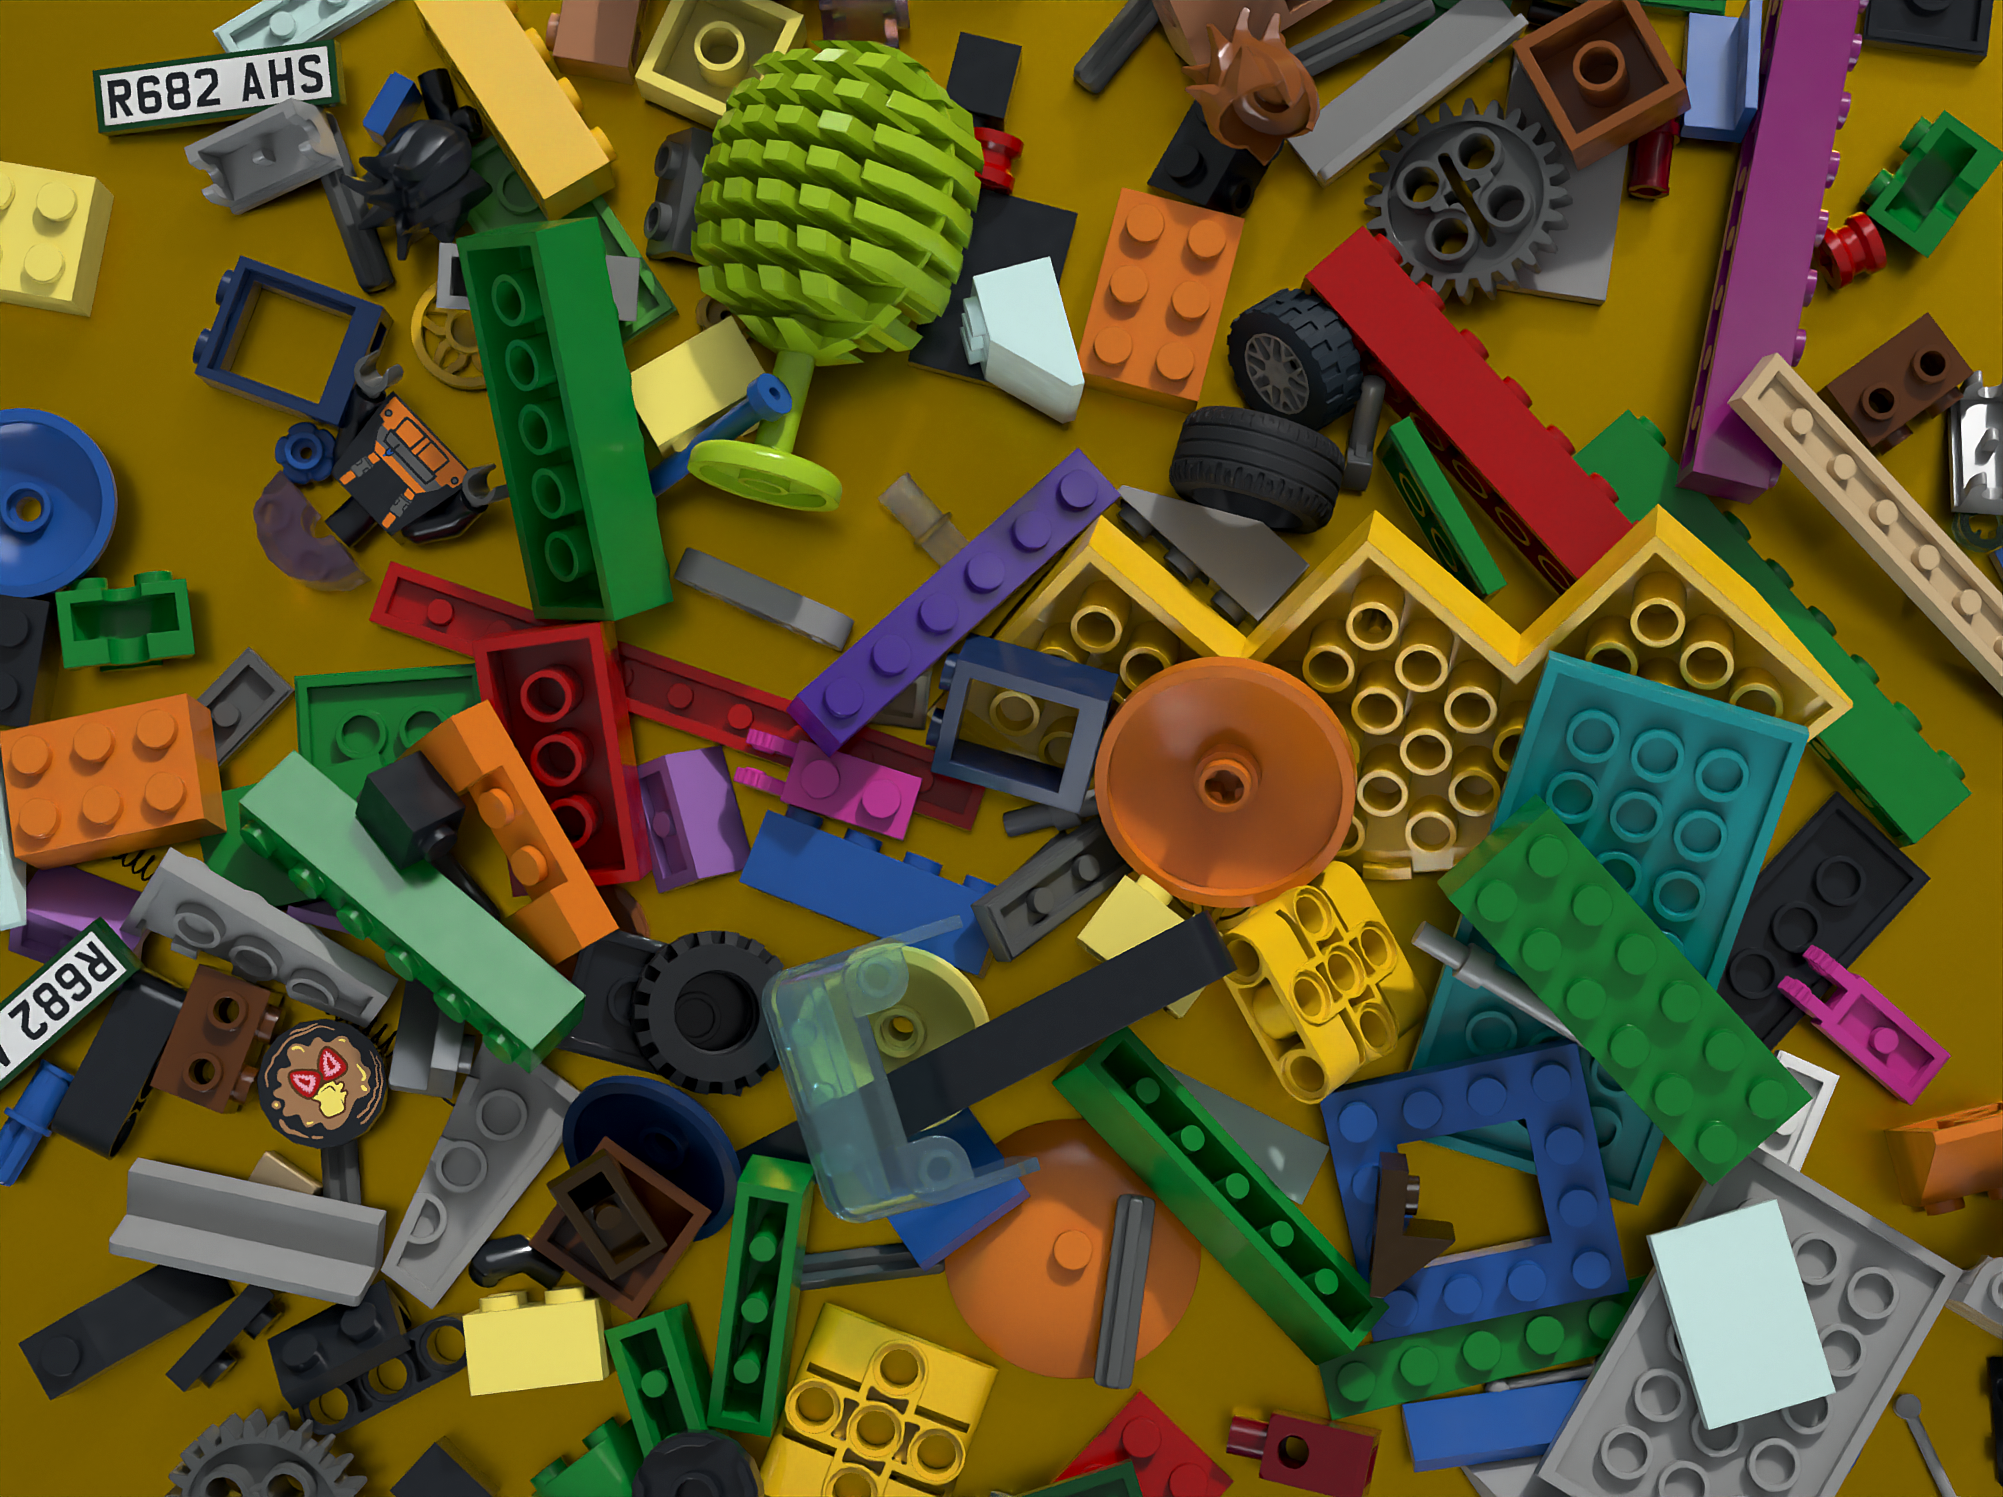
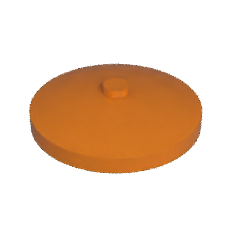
M1216 656L1193 659L1170 666L1142 682L1125 698L1111 718L1101 741L1095 765L1094 791L1101 822L1109 839L1127 864L1140 876L1144 874L1165 889L1170 895L1185 901L1218 908H1242L1264 904L1277 898L1286 890L1307 885L1329 865L1341 848L1353 818L1357 795V770L1353 750L1345 729L1328 704L1313 689L1291 674L1269 664L1239 657Z
M1085 1119L1045 1121L1020 1129L1003 1138L995 1145L1031 1196L945 1257V1273L949 1289L963 1319L988 1348L1015 1366L1047 1377L1062 1379L1093 1377L1117 1199L1122 1194L1143 1195L1154 1199L1156 1203L1135 1362L1144 1358L1170 1335L1189 1306L1199 1276L1201 1262L1200 1241Z

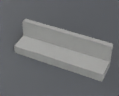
M1461 0L1321 109L1313 132L1309 131V133L1303 136L1286 138V142L1320 186L1325 189L1392 137L1398 129L1401 130L1414 120L1417 114L1423 113L1523 35L1529 22L1522 13L1515 17L1502 0Z
M138 1157L128 1171L127 1214L109 1239V1253L356 1307L360 1305L383 1264L387 1211Z

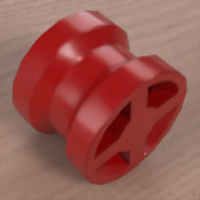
M974 127L975 139L981 142L984 156L982 175L975 170V177L981 181L980 188L1011 195L1015 184V178L1011 171L1013 163L1021 159L1024 143L1020 139L998 130Z
M1862 212L1848 216L1842 227L1835 230L1827 228L1821 245L1818 248H1813V254L1822 275L1832 288L1836 290L1850 285L1857 274L1866 272L1873 275L1885 269L1887 265L1886 251L1882 239L1870 218Z

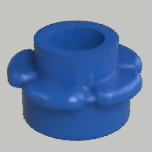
M300 422L291 426L288 430L289 434L286 437L279 438L275 447V459L277 463L284 467V476L297 484H307L308 482H318L326 479L331 474L332 468L335 465L332 456L335 444L334 436L326 429H317L316 425L311 422ZM306 447L312 450V455L308 459L301 457V451Z

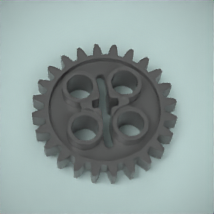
M1466 98L1462 114L1454 116L1448 105L1444 102L1440 104V121L1432 124L1423 114H1417L1416 120L1420 132L1412 136L1406 131L1398 129L1395 134L1403 146L1401 150L1396 153L1381 149L1379 155L1389 169L1388 172L1369 174V180L1382 194L1373 195L1364 200V204L1371 213L1381 215L1366 224L1367 229L1373 237L1378 233L1384 235L1401 254L1404 262L1400 267L1407 275L1411 273L1410 278L1416 285L1420 281H1424L1428 285L1432 282V288L1441 297L1443 302L1447 299L1453 287L1456 288L1459 298L1465 305L1470 304L1475 287H1482L1491 301L1496 300L1498 281L1505 279L1513 289L1518 290L1521 288L1517 274L1519 269L1525 267L1536 274L1542 271L1534 257L1538 250L1547 253H1557L1558 248L1548 233L1549 230L1560 231L1568 229L1569 224L1564 215L1555 209L1573 204V198L1569 191L1557 187L1571 178L1570 173L1564 164H1553L1562 154L1555 141L1543 143L1547 134L1539 122L1525 129L1527 119L1521 109H1514L1504 120L1503 109L1497 100H1492L1484 114L1480 115L1472 98ZM1483 149L1495 151L1491 162L1480 169L1468 168V163L1476 152ZM1444 156H1449L1452 159L1459 175L1472 193L1476 205L1496 237V244L1494 246L1488 247L1485 245L1478 229L1465 211L1461 199L1440 165V160ZM1428 182L1439 183V189L1430 200L1413 202L1414 194L1421 185ZM1512 200L1524 201V207L1516 218L1509 221L1497 220V214L1505 203ZM1456 233L1468 234V241L1459 252L1453 254L1442 253V246L1451 235Z
M256 1409L244 1423L236 1413L231 1414L219 1427L214 1424L210 1425L197 1438L198 1441L194 1440L181 1453L180 1457L183 1461L170 1472L168 1478L176 1485L164 1497H356V1493L368 1480L366 1476L348 1477L345 1469L355 1457L352 1453L343 1454L336 1458L330 1453L336 1438L334 1434L331 1433L325 1436L319 1442L311 1438L313 1431L312 1420L307 1419L297 1431L291 1430L288 1412L281 1411L268 1426L262 1410ZM286 1474L295 1477L302 1484L304 1491L293 1487L288 1481ZM225 1478L233 1480L240 1487L242 1493L231 1489Z

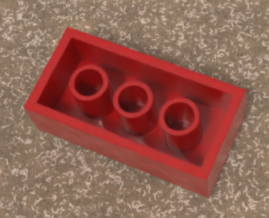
M583 620L490 633L473 640L472 647L481 702L489 700L594 885L603 886L640 881L653 869L614 621ZM507 858L513 897L528 896L522 883L515 877Z

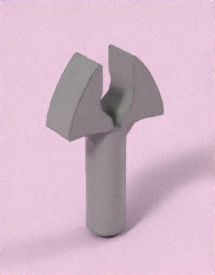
M1377 375L1364 376V382L1361 383L1360 389L1362 394L1356 403L1352 428L1348 429L1344 452L1345 473L1342 477L1340 488L1366 492L1373 467L1374 442L1386 389V381Z

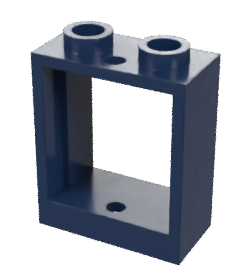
M240 255L235 270L228 269L220 280L216 293V304L220 308L212 329L204 328L196 342L193 352V363L197 364L195 374L209 386L338 432V429L343 424L352 391L357 384L354 378L355 364L360 358L376 350L382 351L393 319L385 308L380 305ZM261 289L350 320L319 404L230 372Z
M970 632L960 654L949 651L942 670L939 689L948 691L949 695L945 710L935 708L926 737V745L936 747L931 772L1080 814L1092 780L1096 758L1119 674ZM973 679L1080 709L1065 768L958 739Z

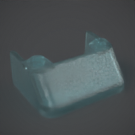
M959 914L781 970L773 975L764 987L762 993L763 1012L821 1195L827 1209L840 1220L852 1223H865L949 1202L1041 1170L1037 1157L1011 1156L972 1170L965 1150L953 1139L944 1136H928L908 1143L867 1015L895 1005L905 994L909 982V972L901 947L962 928L963 924Z

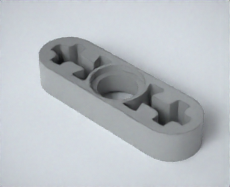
M686 548L673 576L678 581L702 593L838 651L843 650L855 623L853 619L830 607L692 548Z

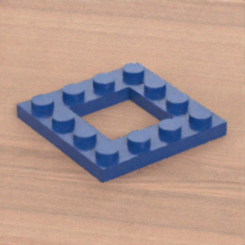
M1565 1038L1342 1084L1320 1101L1357 1270L1367 1283L1380 1152L1399 1153L1398 1144L1525 1119L1550 1235L1433 1259L1395 1290L1382 1298L1390 1307L1371 1329L1374 1342L1629 1291L1577 1042ZM1405 1215V1217L1413 1218V1215Z

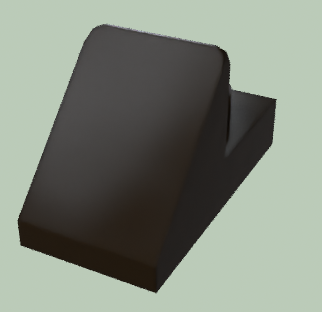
M606 1149L599 1150L546 1183L550 1193L611 1281L668 1246L662 1232L631 1188L619 1162Z
M1380 1152L1368 1268L1370 1297L1384 1298L1455 1242V1234L1451 1222L1405 1217V1215H1417L1420 1177L1409 1175L1406 1154Z

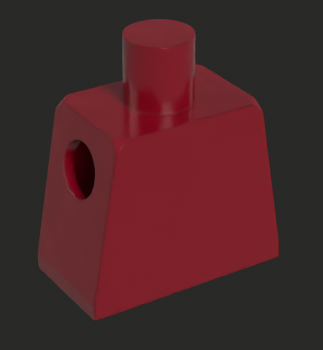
M1279 1408L1272 1412L1269 1422L1234 1415L1229 1431L1226 1453L1261 1461L1259 1478L1333 1497H1367L1370 1491L1382 1430L1337 1420L1332 1421L1328 1418ZM1289 1437L1302 1439L1306 1442L1309 1449V1456L1306 1462L1292 1459L1288 1456L1286 1442Z

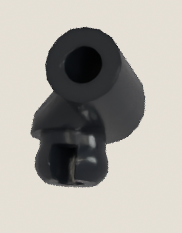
M438 68L429 70L417 77L429 120L449 121L469 133V140L477 139L481 136L483 132L481 117L477 109L471 106L458 107L448 69Z
M522 1234L484 1242L473 1256L468 1267L471 1280L480 1287H495L497 1281L501 1278L523 1272L548 1290H552V1287L558 1284L566 1270L530 1246L531 1238Z

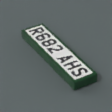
M335 39L92 70L98 132L105 136L246 119L289 98L321 108L347 106L341 43Z
M101 916L88 925L0 1003V1090L144 966L140 959Z

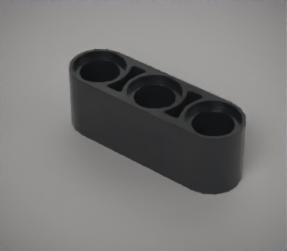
M145 966L141 967L124 982L57 1109L51 1126L53 1132L108 1160L114 1159L126 1143L154 1090V1087L150 1086L189 990L188 988Z
M452 1312L441 1315L407 1332L412 1349L395 1357L401 1360L407 1372L406 1382L401 1390L393 1391L383 1387L378 1380L377 1367L337 1387L343 1391L348 1401V1411L344 1419L336 1421L326 1417L320 1409L319 1396L298 1407L302 1422L304 1423L307 1419L312 1420L313 1432L318 1435L327 1436L331 1433L335 1435L467 1368L466 1347L458 1361H449L439 1355L434 1344L435 1336L442 1326H452L458 1329L464 1336L462 1316L465 1314Z

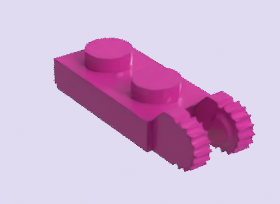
M749 730L745 743L752 745L753 749L771 755L774 753L793 759L786 782L768 776L765 772L751 767H737L733 781L779 796L782 803L897 840H904L923 782L922 778L838 751L829 758L816 744L804 740H799L797 744L762 731Z
M1810 945L1802 955L1803 958L1808 962V966L1812 970L1838 987L1825 1004L1812 994L1805 984L1789 976H1785L1777 986L1778 990L1800 1010L1813 1018L1811 1023L1894 1096L1901 1102L1912 1105L1951 1055L1863 977L1848 972L1829 954L1817 946Z

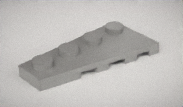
M171 847L120 927V930L140 938L146 929L171 938L173 941L170 950L195 960L199 953L203 951L231 962L233 965L232 975L256 984L257 981H270L273 979L286 984L289 998L364 1028L368 1027L389 999L399 980L382 970L373 960L356 955L325 937L316 927L299 922L268 904L259 894L242 889L211 871L202 861L193 857H187Z
M482 1041L470 1074L466 1077L455 1106L437 1142L427 1169L413 1196L381 1271L430 1309H433L563 1142L562 1129L566 1112L581 1092L543 1062L530 1074L515 1061L511 1065L503 1063L488 1050Z

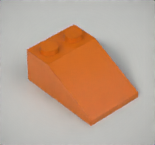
M2003 1101L1884 1130L1904 1205L1914 1207L1925 1206L1927 1216L1965 1208L1963 1196L1987 1191L1989 1200L2003 1199Z

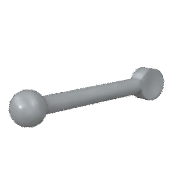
M1602 1355L1596 1356L1591 1364L1486 1382L1485 1392H1501L1588 1378Z
M1904 1393L1898 1395L1893 1401V1410L1898 1417L1907 1420L1942 1497H1960L1956 1496L1918 1416L1921 1412L1920 1400L1913 1394Z

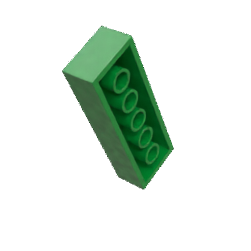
M597 216L520 223L456 238L535 619L617 621L674 601L669 579L670 568L664 554L657 519V503L652 493L644 454V438L639 429L631 389V373L626 364L618 324L619 313L613 299L605 259L606 247L600 234Z
M1537 794L1531 797L1437 881L1448 899L1711 1186L1813 1099Z

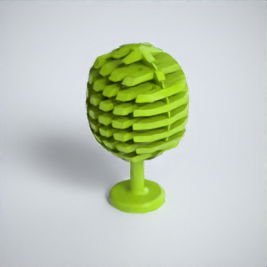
M815 40L811 42L823 50L819 54L811 48L791 49L785 55L780 51L764 54L752 66V68L764 75L762 81L755 77L741 81L737 88H733L726 101V112H724L721 120L718 119L712 135L714 146L711 147L710 154H706L701 171L704 183L702 191L699 192L697 190L694 213L698 225L697 233L693 230L691 233L690 250L695 260L703 265L698 267L701 291L729 307L730 312L738 316L751 331L746 332L748 335L777 354L772 375L779 378L787 387L792 398V408L777 421L760 420L754 444L734 440H707L698 443L691 450L687 469L700 480L727 492L790 509L816 512L833 511L839 507L842 496L841 482L833 473L812 461L792 454L814 367L865 363L848 352L855 348H859L864 352H884L888 347L895 352L912 350L923 336L909 328L908 324L911 319L921 325L934 322L937 315L942 317L950 300L952 282L957 284L962 270L963 247L967 250L973 230V218L970 216L971 210L975 213L977 212L981 181L975 177V170L982 175L984 156L981 142L976 140L974 136L972 114L950 99L947 91L934 82L926 73L931 71L902 51L875 41Z

